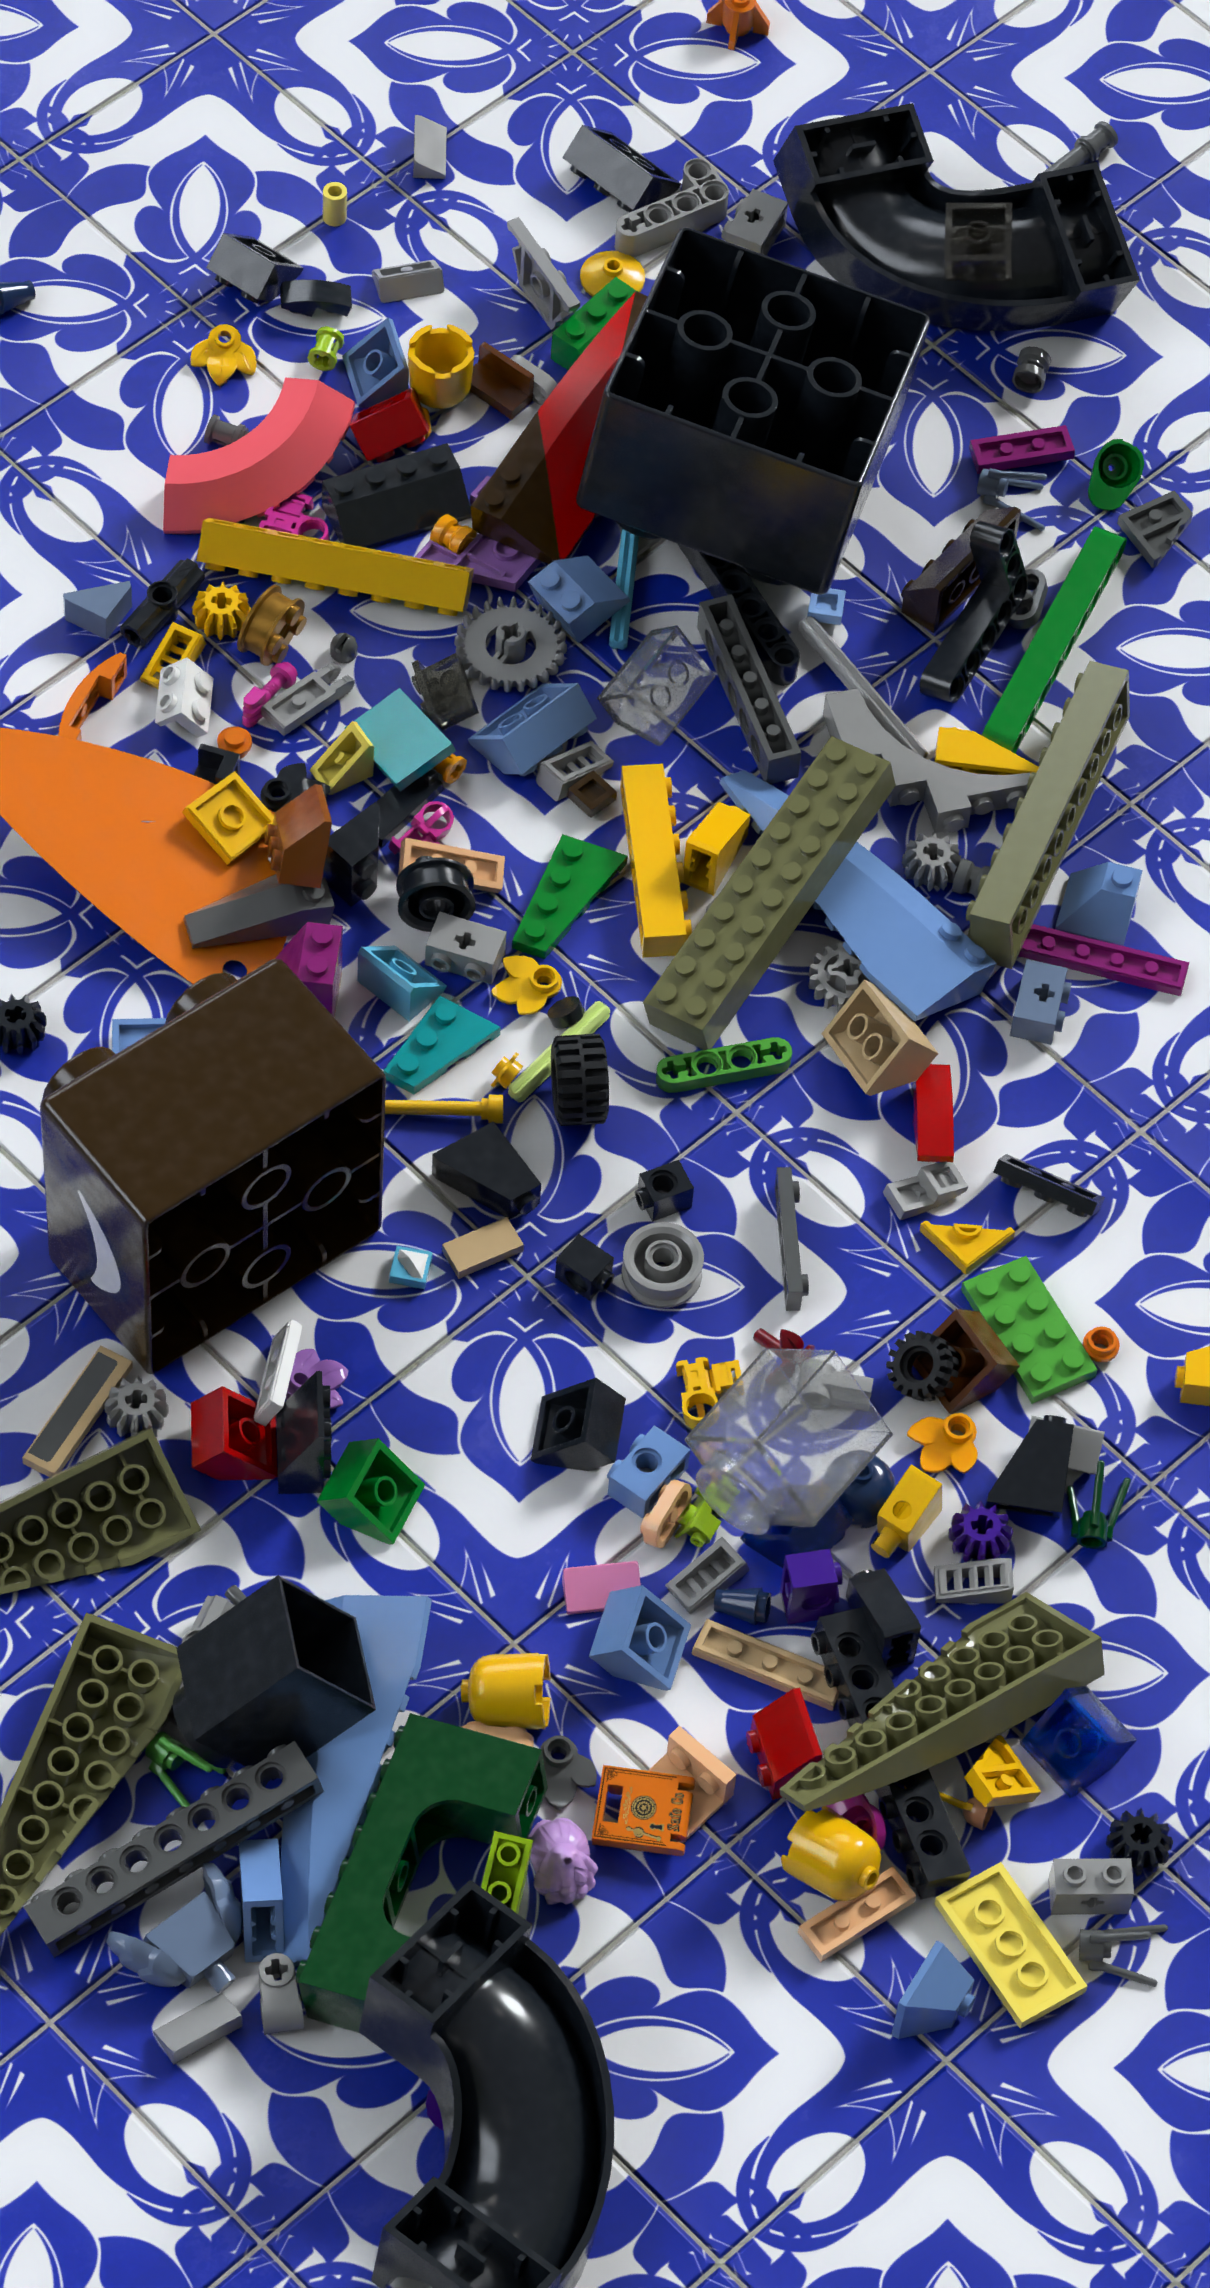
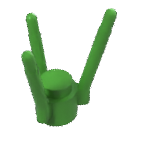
M165 1731L156 1734L145 1750V1756L152 1760L149 1770L161 1779L181 1807H187L190 1803L165 1772L166 1769L174 1771L186 1760L208 1773L212 1772V1770L220 1774L226 1772V1768H218L209 1764L194 1750L188 1748L179 1740H175Z

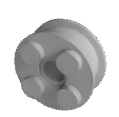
M655 1222L642 1226L628 1238L624 1247L622 1264L624 1286L636 1300L646 1306L670 1308L681 1305L691 1299L700 1287L704 1263L703 1248L692 1232L678 1224ZM664 1262L667 1266H658L656 1263Z

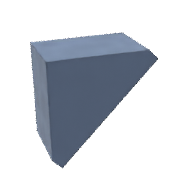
M130 581L63 593L65 620L107 640L132 608Z

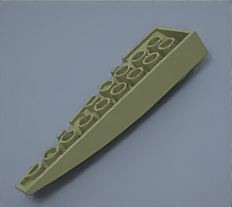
M1025 1592L969 1623L961 1630L962 1637L958 1641L947 1642L940 1649L941 1655L934 1662L926 1661L918 1668L919 1675L913 1680L905 1679L868 1711V1719L863 1724L856 1722L846 1731L847 1738L839 1745L834 1743L829 1745L823 1751L824 1758L818 1763L810 1762L780 1788V1795L806 1812L873 1791L953 1758L1012 1728L1105 1675L1102 1639L1084 1626Z

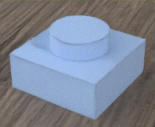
M830 588L826 594L817 595L811 593L808 617L812 616L817 622L841 625L846 591Z

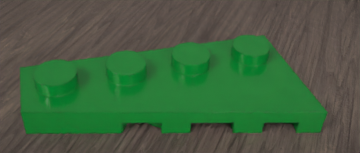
M562 834L512 940V949L546 959L571 930V925L579 915H584L598 893H602L608 887L611 878L617 871L621 872L627 865L628 856Z

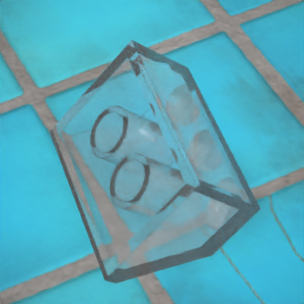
M678 625L651 630L597 699L617 725L659 746L665 742L716 676Z

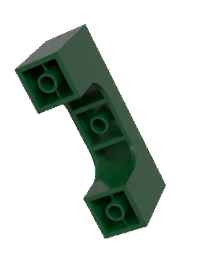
M412 1713L409 1714L405 1726H399L394 1738L395 1750L392 1758H387L382 1765L380 1781L382 1782L377 1792L373 1791L369 1796L366 1807L368 1815L364 1825H358L352 1841V1846L354 1847L349 1859L345 1858L342 1861L338 1874L340 1882L336 1892H330L324 1907V1914L326 1915L321 1926H316L312 1933L309 1957L307 1961L302 1960L297 1969L296 1983H299L300 1998L304 2003L307 2018L359 2033L370 1976L410 1938L396 1931L394 1925L423 1856L432 1846L440 1841L455 1837L469 1838L491 1845L494 1831L528 1839L548 1788L542 1749Z

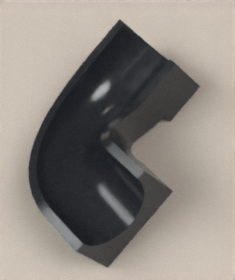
M913 103L797 125L793 128L773 160L795 224L804 243L819 264L838 282L923 312L929 316L930 324L978 331H1013L1054 326L1112 314L1140 281L1097 162L1038 173L1031 183L1003 188L969 191L944 187L937 183L928 171L934 160Z
M471 1880L449 1899L369 1978L359 2033L420 2077L430 2087L440 2108L445 2141L444 2168L439 2179L433 2176L383 2227L371 2281L380 2288H387L398 2277L416 2279L433 2288H575L593 2246L612 2167L614 2104L610 2074L604 2050L589 2010L573 1983L555 1961L530 1940L533 1925Z

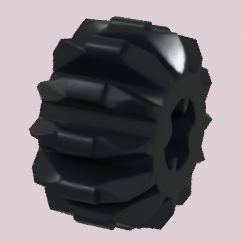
M11 993L9 1001L5 1002L0 999V1046H2L6 1055L12 1049H17L21 1056L25 1047L35 1051L37 1041L44 1040L47 1019L44 1012H41V1006L38 1001L30 1003L27 995L20 1000H16Z
M1142 1808L1137 1810L1135 1817L1128 1811L1122 1813L1120 1821L1114 1819L1110 1825L1109 1831L1111 1833L1106 1838V1845L1111 1849L1109 1857L1131 1858L1132 1868H1134L1137 1877L1142 1874L1143 1868L1153 1874L1157 1871L1159 1864L1164 1865L1168 1861V1851L1171 1850L1173 1845L1172 1837L1167 1836L1169 1832L1168 1823L1157 1824L1159 1818L1157 1812L1148 1818L1144 1817Z

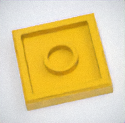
M235 771L182 811L184 816L227 865L264 839L267 824H273L274 819L272 813Z

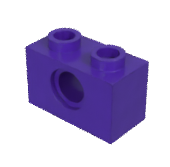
M830 1549L785 1555L780 1595L788 1625L815 1621L819 1617L833 1614L834 1603H839L838 1585H842L843 1578L840 1563H833Z

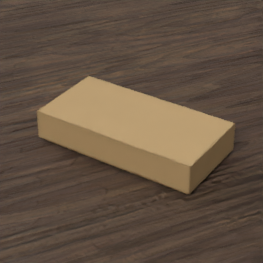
M508 1217L442 1244V1252L458 1279L524 1251V1244Z

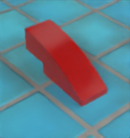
M930 1064L918 1080L912 1084L914 1100L913 1123L917 1161L953 1162L954 1123L950 1065Z

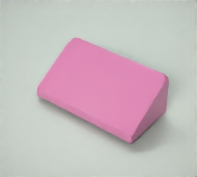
M630 1561L564 1568L562 1585L567 1615L604 1611L611 1591L641 1586L638 1562Z

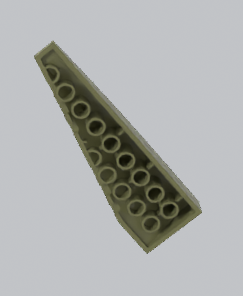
M152 1429L142 1430L0 1502V1595L133 1565L201 1531Z
M86 1612L0 1808V1936L165 1724L173 1705L174 1695L180 1689L183 1682L176 1646Z

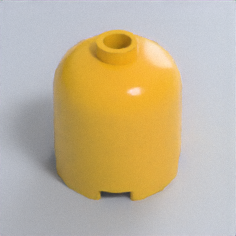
M448 324L447 329H432V325H427L416 331L409 341L410 388H414L419 401L430 408H451L462 402L470 391L475 354L472 346L473 341L464 330L454 325Z
M491 1654L476 1660L471 1667L469 1679H462L461 1701L462 1703H469L470 1714L474 1720L480 1721L486 1726L504 1728L519 1727L526 1730H539L548 1727L551 1698L543 1697V1680L551 1679L548 1654Z
M827 1806L821 1807L822 1810L817 1813L812 1810L806 1811L797 1820L787 1836V1839L792 1844L788 1856H781L783 1870L799 1881L837 1901L854 1900L867 1890L872 1889L877 1883L880 1874L881 1852L878 1843L865 1831Z

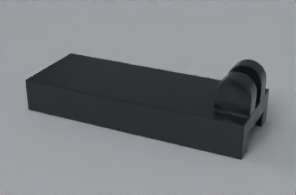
M432 769L402 791H399L394 785L376 802L380 806L379 846L381 848L393 836L398 834L421 811L425 804L432 802L443 791V782L438 779L437 772Z

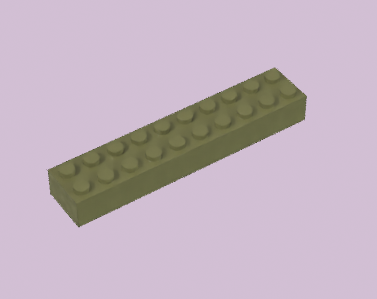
M1089 661L1084 673L1078 674L1074 686V695L1072 698L1068 697L1066 699L1062 713L1063 718L1060 723L1056 722L1051 733V743L1048 748L1044 747L1039 758V768L1036 773L1032 772L1029 777L1025 798H1019L1015 808V819L1013 823H1008L1005 827L1003 844L1000 849L996 848L993 852L990 864L991 869L988 875L983 874L981 877L978 897L976 901L971 900L968 905L966 920L970 921V928L967 936L976 945L982 947L998 966L1012 969L1130 717L1129 670Z
M833 736L829 738L643 1001L650 1025L703 1050L712 1049L896 786L891 762Z

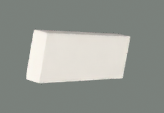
M292 1319L272 1339L254 1413V1421L263 1426H266L284 1406L303 1326Z

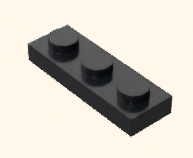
M1008 1154L998 1159L993 1171L1002 1176L1001 1181L1016 1188H1021L1022 1185L1035 1191L1034 1196L1050 1203H1053L1054 1200L1068 1205L1066 1209L1069 1212L1080 1217L1096 1214L1100 1210L1105 1198Z

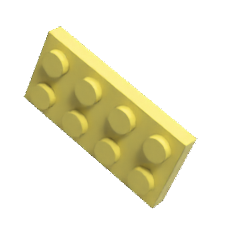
M1002 1862L936 1897L935 1906L1020 2029L1086 1993L1087 1984Z

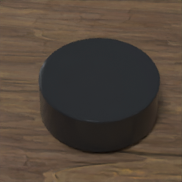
M570 996L553 1004L548 1010L547 1015L555 1028L563 1029L576 1024L583 1017L585 1009L578 997Z

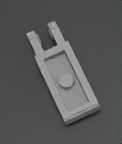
M331 662L316 673L313 671L263 705L261 715L285 736L335 702L336 699L340 700L351 692L355 686V680L349 675H345V677L329 686L328 684L334 681L339 676V673H341V667L335 662Z

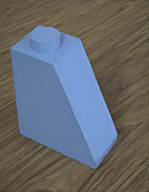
M278 1838L245 1840L239 1844L245 1963L261 1962L267 1955L284 1953L283 1897Z

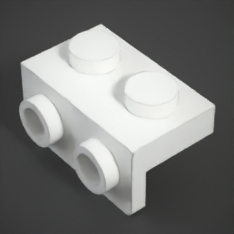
M188 657L163 667L160 671L155 723L159 726H164L176 721L197 738L208 734L214 678Z

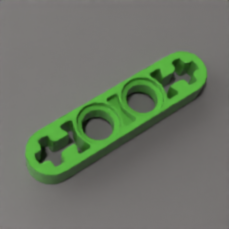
M772 1037L663 1058L657 1065L656 1083L665 1092L677 1093L785 1072L791 1064L792 1047L785 1039ZM770 1052H776L778 1056H781V1059H775L774 1055H770ZM757 1054H759V1060H762V1063H757ZM737 1056H744L750 1060L751 1064L745 1068H739L731 1060ZM708 1062L713 1064L717 1070L711 1074H704L697 1069V1066ZM686 1067H691V1068H690V1075H691V1076H688V1070H686ZM667 1071H673V1074L678 1075V1078L672 1079L670 1074H666Z

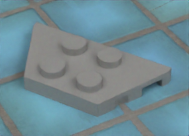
M517 217L507 221L508 230L513 233L519 243V246L512 248L517 266L519 285L551 330L556 329L577 311L581 303L567 285L563 272L561 270L557 271L551 262L548 251L539 246L521 219Z

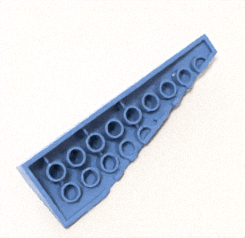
M745 770L722 777L719 782L736 806L744 812L751 814L750 816L753 818L751 826L758 834L764 832L789 796ZM858 842L852 847L812 904L814 909L822 910L825 913L826 919L824 922L831 931H838L845 941L842 946L850 956L856 955L862 962L859 968L863 974L914 1022L980 995L997 964L986 954L982 947L976 945L965 935L958 925L952 923L899 874Z
M343 1595L325 1600L356 1617L376 1710L306 1758L318 1776L324 1792L283 1817L280 1864L283 1897V1954L291 1959L294 1967L299 1966L302 1960L307 1961L309 1957L312 1933L315 1927L321 1926L326 1916L324 1914V1907L330 1892H336L340 1882L338 1880L342 1861L345 1858L349 1859L354 1849L352 1846L354 1832L358 1825H364L367 1817L366 1807L369 1796L373 1791L376 1792L382 1768L380 1761L388 1748H392L396 1735L392 1728L398 1712H405L410 1697L405 1694L410 1680L417 1679L421 1668L432 1599L428 1596Z

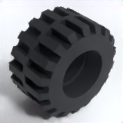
M600 1034L555 1036L551 1046L552 1097L555 1117L560 1126L604 1124L609 1112L608 1064L605 1044Z

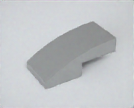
M939 1162L921 1167L918 1175L915 1177L887 1184L883 1194L899 1220H903L934 1209L967 1191L968 1185L953 1162Z

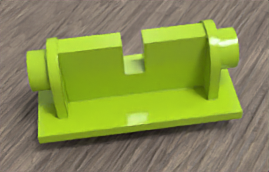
M725 1469L713 1477L705 1476L695 1490V1493L698 1495L693 1505L690 1503L677 1520L681 1525L674 1535L675 1538H679L687 1533L691 1536L690 1542L697 1547H703L704 1544L710 1543L721 1524V1521L713 1516L711 1512L713 1511L723 1518L738 1496L736 1492L738 1489L737 1485L732 1481L722 1480L727 1472Z

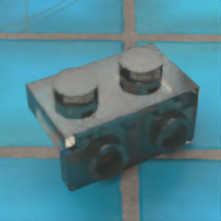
M456 653L426 668L419 660L412 662L415 675L411 679L415 689L424 699V702L420 703L422 712L431 721L434 720L442 731L479 713L462 661Z

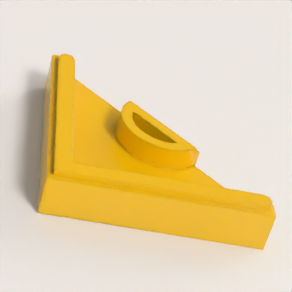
M929 1221L922 1222L919 1230L965 1275L1014 1239L1015 1231L1011 1227L1006 1230L983 1229L982 1225L954 1223L953 1226L932 1225Z

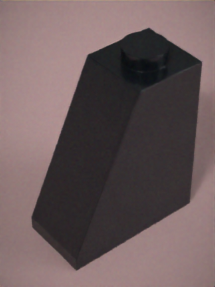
M494 1122L432 1154V1175L435 1179L500 1215L508 1217L509 1220L519 1214L525 1215L530 1213L540 1204V1181Z
M1045 1415L1044 1420L1036 1419L990 1490L985 1507L990 1508L996 1504L1000 1510L1060 1518L1074 1424H1067L1066 1418L1054 1415Z
M885 1568L876 1571L863 1570L849 1578L846 1592L847 1601L851 1609L862 1608L887 1670L914 1663L921 1625Z

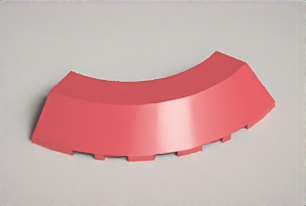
M285 377L283 388L272 410L248 434L229 445L209 452L191 455H170L164 486V534L186 535L201 533L203 520L207 518L234 523L256 515L260 518L265 515L268 508L273 506L274 510L280 507L279 503L288 499L294 493L298 495L315 480V475L326 463L329 464L334 458L333 453L340 441L344 440L350 426L355 401L319 380Z

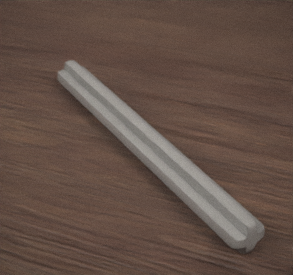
M812 616L801 620L798 628L799 632L847 689L859 688L868 709L881 726L902 745L927 759L928 751L817 620Z

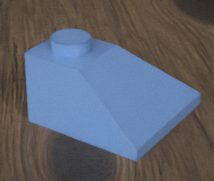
M1106 862L1071 873L1055 929L1124 946L1143 870Z
M935 1942L898 2002L892 2030L893 2037L901 2039L951 2028L959 2015L965 2018L971 2010L976 1999L975 1996L971 1995L974 1979L943 1943Z

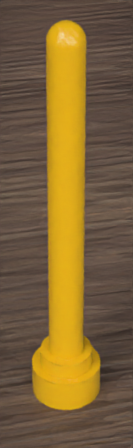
M489 1094V1098H482L481 1102L385 1100V1114L481 1116V1120H488V1123L503 1124V1095Z

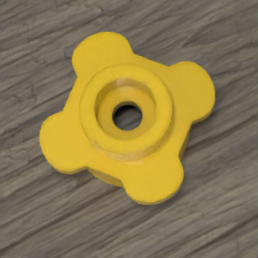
M517 1052L510 1060L504 1056L491 1073L496 1076V1079L491 1084L493 1088L499 1083L507 1089L521 1071L523 1065L515 1060L519 1055Z

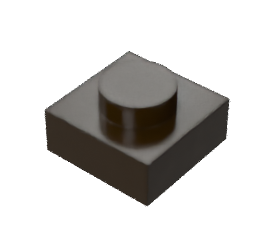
M593 770L568 788L567 797L592 818L616 800L617 791Z

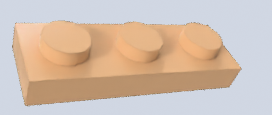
M404 838L401 841L398 875L405 867L414 863L421 856L448 858L468 867L474 878L473 889L499 893L503 888L505 856L411 838Z
M894 1866L879 1875V1879L872 1889L867 1890L854 1900L837 1901L801 1924L798 1933L820 1962L913 1904L916 1900V1894Z

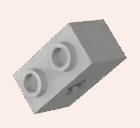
M752 189L746 200H740L736 208L735 218L733 221H727L721 238L732 244L767 255L786 224L788 202Z
M439 912L426 943L425 965L431 966L437 971H448L464 976L474 982H485L492 985L506 952L507 931Z
M1131 1858L1053 1859L1048 1878L1051 1915L1129 1914L1134 1897Z

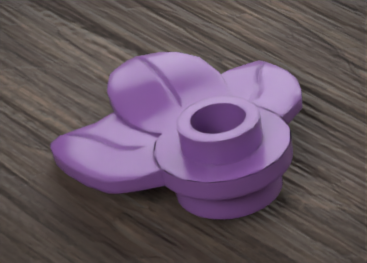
M304 1349L297 1352L285 1399L287 1400L316 1371H322L323 1386L330 1385V1409L342 1406L343 1400L335 1389L345 1382L349 1372L348 1369L334 1360L325 1359L320 1361L314 1349Z

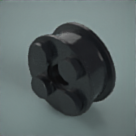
M431 856L417 858L414 863L408 865L400 872L396 880V890L400 897L397 905L398 914L402 921L417 930L431 932L439 912L469 920L474 914L476 907L475 898L472 893L474 878L471 871L466 865L448 858H433Z

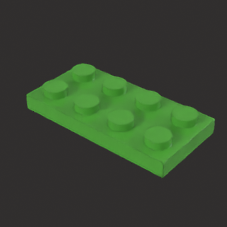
M1027 1256L962 1282L961 1291L972 1309L981 1313L1020 1365L1013 1375L1031 1404L1096 1377L1097 1367Z

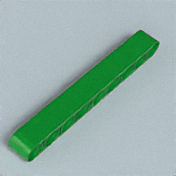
M1096 526L1092 529L990 716L982 736L1016 754L1124 552L1127 538Z

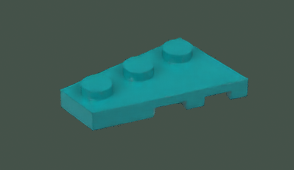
M439 995L383 1072L386 1075V1080L414 1095L445 1074L447 1068L462 1057L466 1059L475 1053L479 1045L487 1040L491 1042L500 1035L501 1027Z

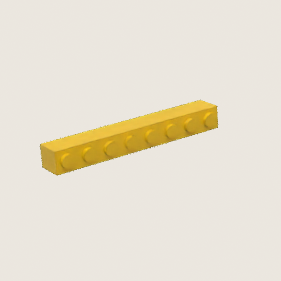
M213 518L203 520L196 560L204 562L206 569L214 571H225V567L239 569L238 574L246 577L258 578L259 573L272 575L271 581L277 583L291 584L292 580L305 582L304 587L313 590H324L325 586L338 588L337 593L345 596L357 597L358 592L371 594V600L376 602L391 603V599L405 601L404 606L408 608L424 610V606L428 605L438 607V613L449 616H457L458 611L464 612L467 609L474 568Z

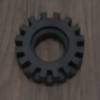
M915 1331L916 1335L907 1333L904 1335L906 1341L898 1339L894 1343L899 1347L897 1351L890 1349L888 1355L894 1357V1361L886 1362V1368L893 1371L887 1374L888 1379L895 1382L892 1386L896 1390L913 1399L924 1402V1399L935 1401V1395L942 1398L946 1395L943 1389L945 1387L952 1389L955 1385L949 1381L950 1377L958 1378L959 1371L953 1369V1366L959 1365V1359L952 1356L956 1354L955 1349L948 1346L949 1342L928 1332ZM929 1353L933 1358V1369L926 1379L917 1380L912 1374L913 1363L918 1355Z

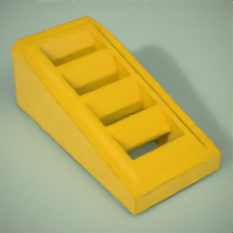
M172 622L141 675L140 681L159 689V679L153 677L156 672L160 673L163 668L161 665L164 662L173 664L179 661L170 657V653L173 652L180 655V660L188 657L191 661L195 662L206 646L203 635ZM180 642L187 645V648L184 650L176 645Z

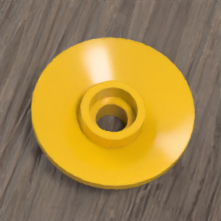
M619 251L596 253L583 263L580 270L581 285L592 297L615 277L639 293L645 283V271L640 262L631 255Z

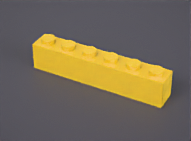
M663 764L622 766L620 790L642 958L676 956L691 935L692 927L690 919L684 920V912L688 911L687 891L680 890V883H684V868L682 862L676 861V855L680 854L679 834H673L672 826H676L675 805H669L668 798H672L671 777H665Z

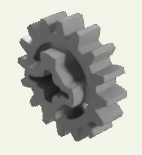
M838 942L837 950H833L827 945L824 948V955L816 953L814 964H810L809 989H815L814 999L820 1000L824 998V1008L826 1009L836 1005L837 1013L864 979L871 982L859 968L862 962L856 955L850 956L842 946V942Z

